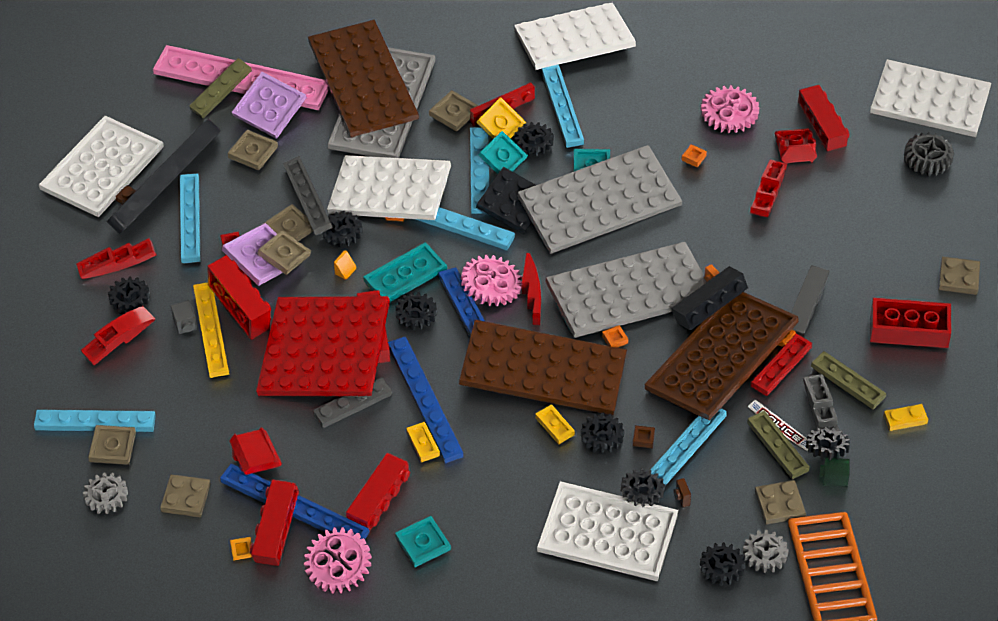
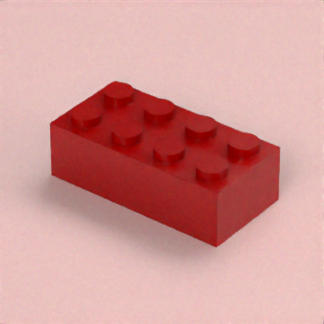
M225 255L208 265L209 288L250 340L270 329L271 307L267 301H263L260 297L258 289L251 286L246 274H242L239 271L237 263Z
M873 298L870 313V342L939 348L949 347L951 338V303Z

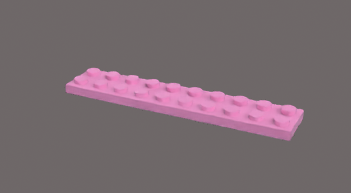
M166 45L153 68V72L156 75L210 86L235 60ZM246 63L251 67L252 71L232 90L233 92L246 94L260 73L264 72L306 94L307 98L301 107L319 110L329 91V87L324 79Z

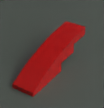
M769 160L762 175L761 183L756 191V197L751 206L750 213L764 217L769 216L780 189L787 163Z
M148 238L134 246L127 243L113 251L108 247L76 263L80 277L86 279L120 271L156 256L152 241Z
M526 253L522 278V294H528L527 309L533 310V325H540V281L531 254Z

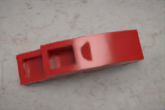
M144 306L131 310L94 334L95 339L82 348L81 352L95 366L122 342L125 344L130 342L153 323L155 318Z

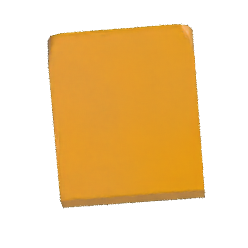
M343 251L334 261L335 275L345 280L356 270V265L347 251Z
M251 537L230 540L233 561L252 558L250 554Z

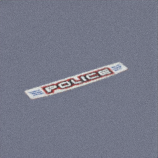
M754 400L748 405L755 414L765 410L787 439L808 451V448H806L807 438L758 401Z

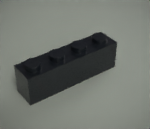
M730 266L671 308L676 322L691 331L748 289L744 274Z

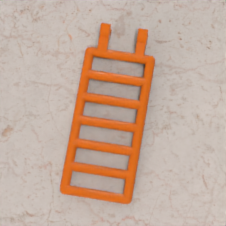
M846 512L790 518L788 525L813 621H822L820 611L865 606L868 615L825 621H877V615L848 514ZM841 520L843 529L807 534H799L797 528L798 525ZM846 537L848 546L804 551L801 542ZM851 554L853 563L808 568L806 559ZM856 571L858 580L813 586L810 576ZM860 588L863 598L817 603L815 594Z

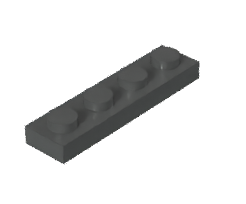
M381 377L374 381L372 396H341L314 409L313 414L322 428H325L391 396L392 390Z

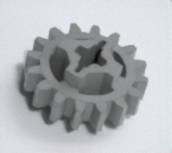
M103 473V477L95 475L96 480H88L89 485L84 486L85 492H83L86 506H89L91 511L96 509L97 513L100 514L102 510H105V513L108 514L109 510L112 509V511L116 512V507L122 508V501H127L128 489L126 482L122 481L121 476L115 478L114 473H111L110 476Z
M758 530L756 536L750 534L749 539L745 540L743 546L744 560H749V567L755 565V571L762 568L764 573H766L767 569L774 572L775 567L781 569L782 563H786L789 551L787 549V542H782V536L775 537L776 532L768 534V530H765L764 534H761Z

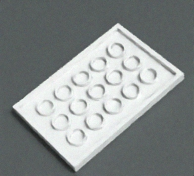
M613 2L514 25L515 32L536 70L636 46L634 37Z
M887 59L870 113L976 137L991 83Z
M104 116L39 184V188L50 195L99 217L116 199L115 196L124 187L129 185L164 147L163 142L110 117Z
M345 155L327 208L328 214H335V212L342 214V211H345V214L348 215V213L352 212L354 216L435 220L451 163L445 160Z
M560 481L537 546V552L658 581L677 520L678 510L653 504V506L645 504V507H642L638 503L637 506H634L633 501L627 502V497L623 498L619 495Z

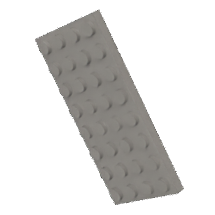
M388 48L417 109L434 66L435 55ZM339 115L328 142V149L371 157L399 158L413 121L350 137L341 115Z
M649 145L519 191L517 195L550 254L682 205L680 196Z
M686 242L546 277V284L574 338L673 312L671 309L673 306L707 282Z

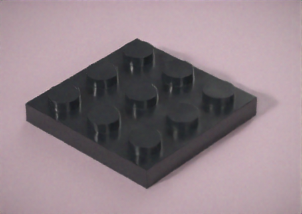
M503 167L478 201L476 208L525 234L532 221L517 195L519 191L536 186V184Z

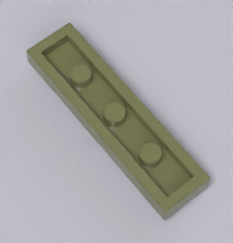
M237 58L189 105L190 109L204 119L252 71L251 67Z
M825 351L811 363L813 369L872 409H875L886 397L884 391Z
M765 410L748 418L747 424L792 480L809 472V465Z

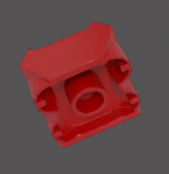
M809 128L782 130L774 133L780 157L784 163L805 161L812 163L816 159V140L812 138V131Z
M262 427L256 431L239 435L234 434L229 441L232 446V458L235 461H239V468L245 475L282 465L268 433Z

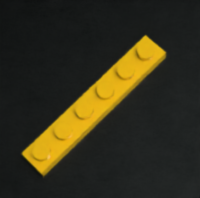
M208 282L195 284L193 288L209 376L213 378L229 375L214 293L209 288Z

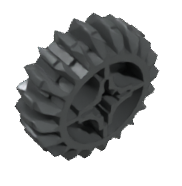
M921 132L919 136L914 135L913 138H910L905 145L904 158L909 168H914V172L919 171L921 175L927 173L928 176L933 173L937 176L938 172L943 174L953 162L954 150L952 144H949L947 139L944 140L943 136L938 137L936 133L930 135L929 132L927 135H924Z

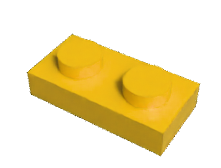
M552 404L535 414L537 421L558 445L575 435V430Z
M922 404L886 410L883 414L889 431L928 424V417Z
M425 422L406 428L407 435L421 463L440 456V451Z

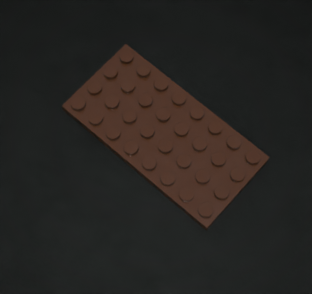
M375 20L308 37V42L350 137L419 119L418 111Z
M742 292L696 328L644 384L645 390L710 421L799 322L798 316Z
M475 320L459 385L614 415L627 350Z

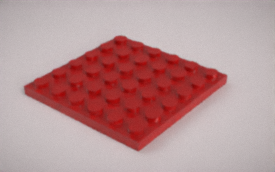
M278 297L256 390L258 396H372L390 303L389 297Z

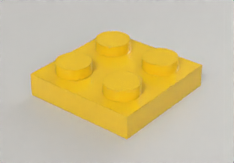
M500 97L476 123L493 139L501 131L511 139L515 132H518V128L522 127L526 122Z

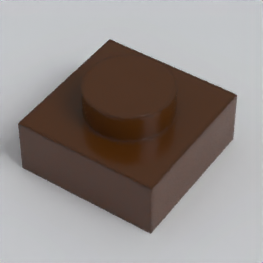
M127 185L115 196V200L123 205L136 190Z
M635 425L633 446L653 448L655 427Z
M684 478L676 480V489H674L675 499L680 501L682 508L690 506L691 492Z

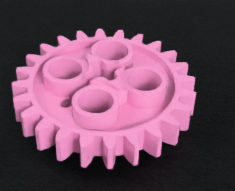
M730 85L729 89L723 86L722 90L716 87V92L710 90V95L706 94L705 99H702L701 116L704 117V122L708 121V126L714 125V130L721 128V132L727 129L728 133L731 130L737 133L738 129L744 131L745 127L750 128L751 124H755V120H758L759 102H756V97H752L751 92L746 94V89L740 91L739 86L736 89H733L732 85Z
M485 255L484 259L478 256L477 260L472 258L471 263L467 262L466 267H463L461 285L464 286V291H469L468 296H475L474 301L480 299L481 304L486 301L489 306L492 303L498 306L499 302L506 305L507 301L512 303L513 298L517 299L518 294H520L522 275H519V270H514L515 265H508L509 260L502 262V257L496 260L494 255L491 259L487 255Z
M344 527L341 528L340 532L333 528V533L331 534L328 530H325L326 536L323 537L318 534L319 541L312 540L314 547H307L310 554L304 555L306 560H308L304 562L305 567L308 568L306 573L310 576V581L315 582L317 588L322 586L324 592L330 588L332 594H334L336 589L341 594L345 587L348 591H351L350 585L353 584L358 587L356 581H364L362 574H369L366 567L371 566L369 559L372 556L368 553L370 548L368 545H365L366 541L364 538L360 539L359 533L354 535L352 529L346 533ZM341 544L340 548L332 549L335 545ZM324 551H329L332 554V556ZM357 556L355 560L348 561L349 557ZM322 560H328L325 565H319ZM342 560L343 564L352 570H347L339 561ZM343 571L341 576L335 577L337 572Z

